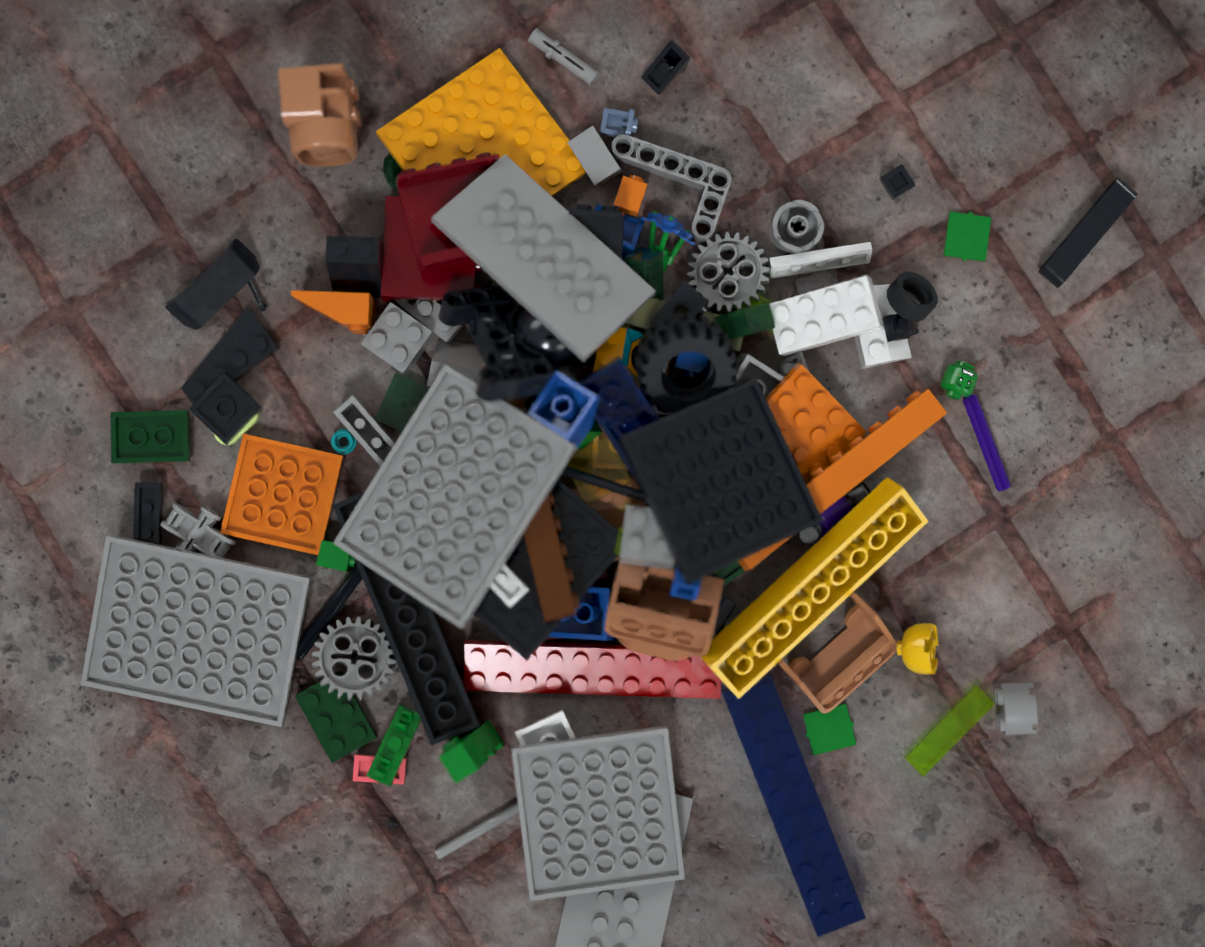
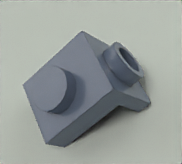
M604 108L600 135L617 137L622 134L630 136L631 132L636 133L638 118L634 117L635 110L630 109L629 112Z

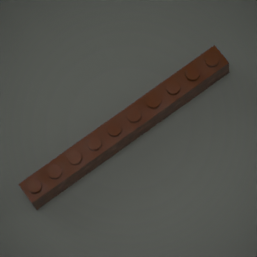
M528 396L503 400L527 415L525 406H530ZM551 490L524 532L545 623L576 616L575 609L580 608L577 592L571 593L569 583L574 582L571 568H565L563 557H567L564 541H558L556 533L561 531L558 516L552 517L550 507L555 506Z

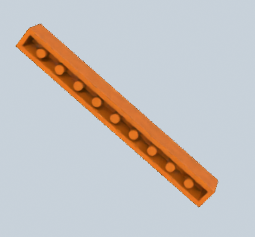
M929 389L922 393L919 390L912 393L906 398L908 404L902 408L899 405L887 413L889 418L885 422L881 423L879 420L867 429L870 433L866 437L858 436L848 444L850 449L843 454L839 451L829 459L831 464L823 469L820 466L809 475L811 480L806 485L820 514L947 414L946 410ZM791 537L738 561V563L745 571L750 570Z

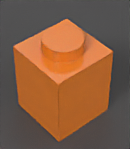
M629 175V178L623 176L614 202V206L618 207V211L638 217L647 190V184L643 183L644 179L635 175Z

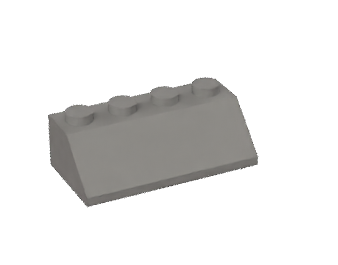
M439 339L431 361L427 387L430 388L444 365L477 384L480 371L483 366H486L477 346L455 341L447 344L444 340Z

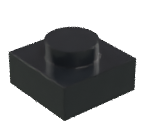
M903 164L879 179L892 201L916 186Z

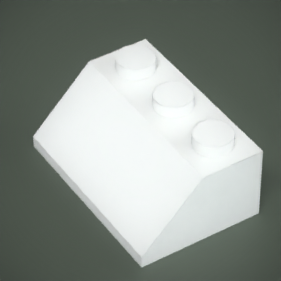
M890 284L873 286L881 317L897 314L887 299V289ZM884 328L854 336L861 369L912 358L908 339L887 342Z

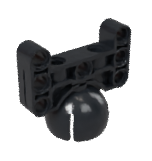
M502 286L447 292L443 296L439 312V320L447 326H467L486 364V367L480 371L475 389L476 396L485 402L540 395L548 385L552 371L566 368L576 357V354L558 338L547 336L554 334L526 308L521 314H518L520 307L516 299Z

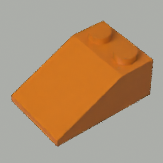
M291 290V296L297 301L346 327L349 331H353V334L367 335L368 330H371L375 324L376 300L369 293Z

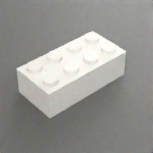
M867 275L767 304L779 355L783 356L884 328L872 279Z

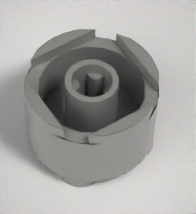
M795 200L781 206L770 224L772 244L786 255L811 251L821 239L824 231V222L819 210L812 203L804 200ZM795 224L800 225L799 230L801 231H799L798 233H795L793 231V226Z
M1032 682L1000 683L999 688H994L995 704L1000 705V714H996L997 729L1003 731L1004 735L1037 734V729L1032 727V724H1038L1036 696L1029 692V688H1034Z

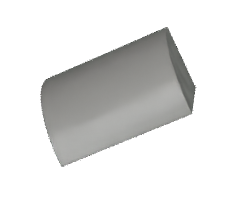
M591 126L567 142L595 186L603 184L623 172L594 126Z

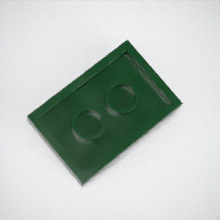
M190 411L110 412L111 463L191 462Z
M341 670L334 673L336 676H343ZM322 681L295 695V698L328 758L333 763L371 742L378 736L354 694L350 701H348L346 693H343L341 698L338 699V690L335 689L329 694L330 685L327 684L321 687L320 683Z

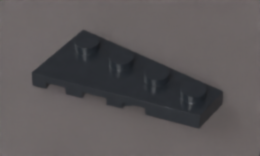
M248 307L181 389L192 404H194L224 372L236 382L280 348Z

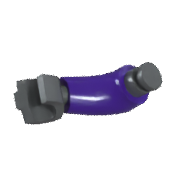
M865 478L847 492L846 497L842 496L820 514L823 519L822 522L799 532L801 540L806 544L817 543L854 506H857L876 488L874 482Z

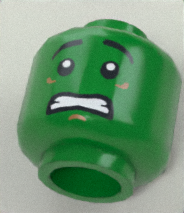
M955 361V364H949L940 382L942 389L947 391L945 395L954 400L971 396L978 380V375L974 371L975 367L962 361Z

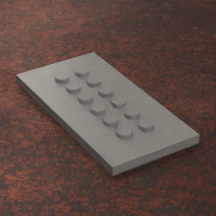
M506 154L432 216V223L583 362L646 304L656 292L573 215H569V212Z
M675 793L682 850L693 797ZM675 881L566 896L555 947H661Z

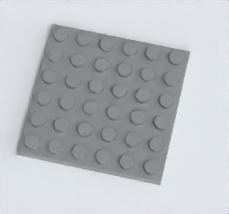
M667 726L511 746L530 901L685 879Z

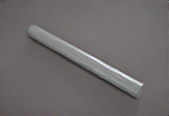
M518 802L435 850V854L441 859L519 813Z

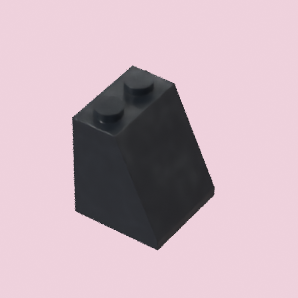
M326 236V266L332 291L369 293L373 298H381L383 242L380 238Z

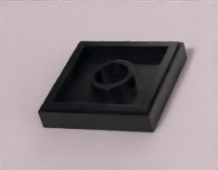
M224 372L189 410L224 444L228 445L262 410V407Z

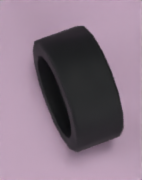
M906 271L901 273L887 289V299L890 306L902 318L909 321L919 322L924 320L938 304L935 288L927 279L914 272ZM905 290L915 295L920 304L909 298Z

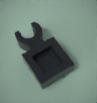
M899 314L882 317L887 342L909 339L910 336L919 333V329H913L912 321L902 318Z

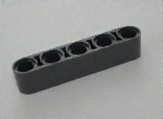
M1117 177L1041 266L1038 273L1056 288H1059L1131 204L1138 193Z

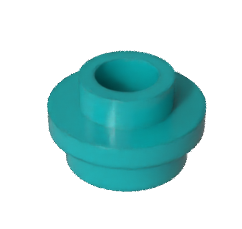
M340 429L333 434L331 445L334 451L345 455L351 453L356 448L357 439L349 430ZM343 437H347L349 440L348 445L342 447L340 444V440Z

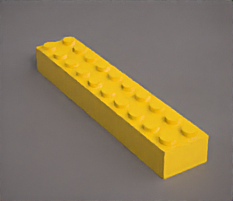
M887 477L710 642L708 653L699 657L739 699L929 521L906 490Z

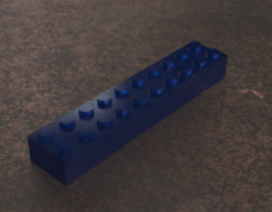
M767 672L739 699L728 688L721 690L817 937L865 919L862 906L771 674Z

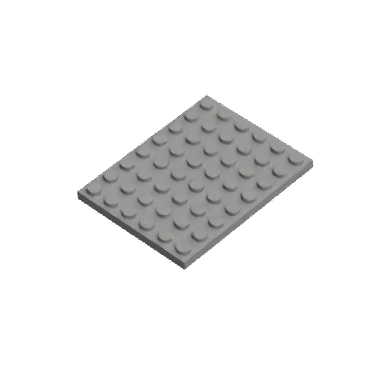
M444 365L335 539L334 544L458 627L464 629L577 447L503 400L494 402L480 400L475 394L476 383Z
M109 534L105 539L81 685L282 727L285 720L311 576Z

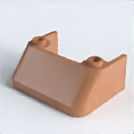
M855 592L850 594V597L856 605L846 612L844 623L847 628L811 661L806 657L794 658L789 665L782 659L778 662L786 674L821 713H828L837 707L897 651V642L884 623Z

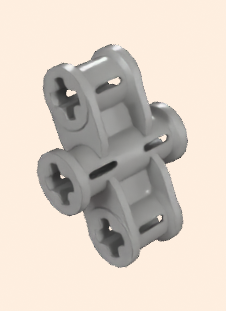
M174 502L169 516L160 523L164 529L183 539L182 543L175 547L177 549L192 552L200 550L206 555L223 558L230 546L236 543L232 537L220 533V530L213 527L216 521H220L222 517L203 505L200 508V515L196 516L187 508Z

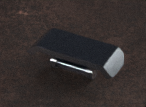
M238 239L232 240L227 249L176 298L168 301L165 308L184 326L194 330L203 327L258 273L260 267L256 256Z

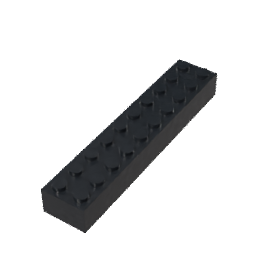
M365 492L332 505L341 528L344 527ZM354 557L431 746L479 727L481 724L480 716L465 684L464 677L437 612Z

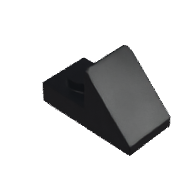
M672 39L641 78L660 95L678 74L686 70L691 57Z

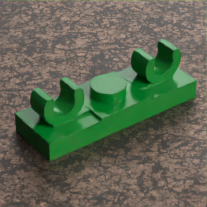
M399 705L366 775L368 778L388 787L392 786L421 723L417 712Z

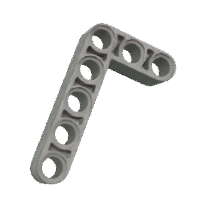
M622 134L615 137L612 142V155L618 162L703 191L692 223L691 234L697 242L703 243L707 239H711L731 184L729 171L629 135ZM624 143L630 147V150L625 154H621L616 150V147ZM643 152H650L653 154L654 159L650 162H644L640 155ZM667 160H674L678 167L675 170H668L664 163ZM692 168H697L701 171L702 176L697 179L692 178L688 171ZM716 176H721L725 179L726 184L722 187H717L712 179ZM713 200L717 203L718 208L714 211H709L705 208L704 202ZM701 223L706 224L710 231L708 234L701 235L696 231V226Z

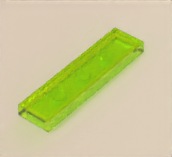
M974 685L904 758L924 777L995 703L977 685Z

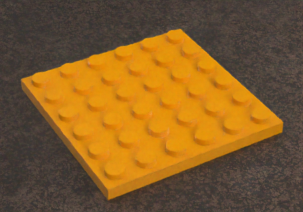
M500 48L376 131V135L402 170L415 168L416 171L426 169V166L433 163H441V166L447 165L457 158H466V160L476 159L477 155L490 152L491 155L499 154L500 158L506 154L552 197L586 174L583 166L567 143L570 140Z

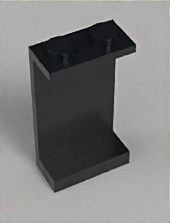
M577 205V210L569 209V215H573L622 260L624 212H618V207L602 206V211H593L592 205Z

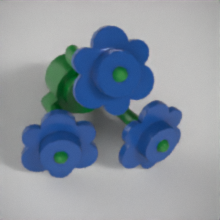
M654 211L653 213H648L647 217H641V220L651 221L646 265L659 271H665L667 265L673 264L676 254L685 241L693 246L697 243L692 241L694 236L690 233V230H684V225L678 222L675 217L670 215L662 216L663 214H658L657 211ZM656 226H658L664 232L660 245L654 248ZM673 232L680 239L669 255L670 250L665 248L669 233Z

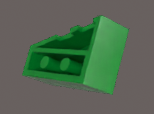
M488 719L461 737L459 734L447 740V743L441 748L443 752L440 754L439 759L455 784L481 768L489 760L488 756L491 755L492 757L495 755L497 750L504 747L505 744Z

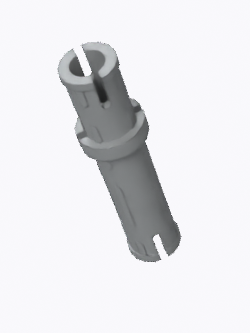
M538 28L530 35L528 42L546 53L545 56L548 59L553 58L588 83V85L594 82L599 72L562 47L560 41L557 39L555 41Z

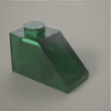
M640 247L625 256L624 262L656 291L652 298L663 300V251Z
M769 303L714 317L715 322L721 326L722 330L726 331L730 340L770 331L775 328Z

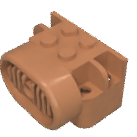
M343 64L278 69L282 117L285 126L289 130L290 151L296 160L303 165L315 167L339 166L355 161L358 158V127H361V115L356 107V102L359 101L358 86H355L354 79L349 77Z
M619 563L607 611L605 631L609 635L617 637L623 646L637 653L674 661L684 660L693 655L704 656L708 653L724 579L711 576L703 577L697 599L691 600L670 596L674 568L671 570Z

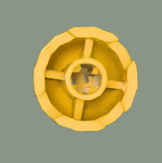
M930 623L915 624L904 632L902 640L897 641V655L902 656L904 665L912 672L926 675L936 673L938 658H935L936 646H938L937 626Z

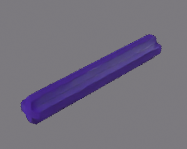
M972 394L969 397H964L965 409L996 490H1006L1011 487L977 395Z

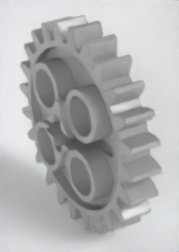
M726 232L725 239H721L716 234L715 242H712L710 239L706 240L708 245L706 248L698 245L700 254L692 253V257L696 262L688 263L689 268L694 270L687 273L688 278L692 279L688 284L708 300V309L710 311L717 306L719 314L723 312L724 308H727L729 315H732L733 308L736 307L742 313V305L745 304L748 308H752L750 300L753 299L759 302L760 299L757 293H766L762 284L770 283L769 278L764 276L771 274L770 268L764 267L769 264L768 258H762L765 255L764 249L757 250V241L749 245V236L740 240V235L737 232L733 239L730 238L729 232ZM726 252L735 253L731 260L722 259ZM741 257H745L744 260L739 262V259ZM745 268L753 269V273L750 276L740 275L741 271ZM715 270L717 274L714 278L707 279L705 278L706 272ZM725 271H728V272H732V271H733V275H732V276H730L729 274L725 275L724 272H725ZM719 284L718 288L713 290V287ZM728 286L736 288L735 292L731 295L723 294V290Z
M347 617L345 625L336 620V629L328 625L327 630L329 634L320 633L319 636L323 643L315 642L314 644L320 651L312 652V657L319 659V661L312 663V667L320 668L315 673V678L323 676L324 679L320 686L329 684V694L336 689L338 690V699L341 698L343 693H346L348 701L351 700L353 694H356L360 701L364 692L369 698L372 697L371 689L374 688L380 692V682L388 684L389 681L385 674L393 675L394 671L388 668V666L395 665L396 661L389 658L394 654L392 649H388L390 646L388 640H384L386 637L385 632L378 633L379 624L371 628L370 619L365 624H361L360 617H357L355 623H352L350 618ZM339 639H346L350 647L345 651H341L336 648L335 643ZM366 641L372 642L375 645V651L365 653L361 648L362 643ZM352 653H356L357 658H375L377 662L371 663L369 661L357 660L356 664L353 665L350 659H332L331 655L351 657ZM337 664H342L346 667L347 673L343 676H336L332 668ZM361 667H369L373 675L368 679L361 678L358 674V670Z

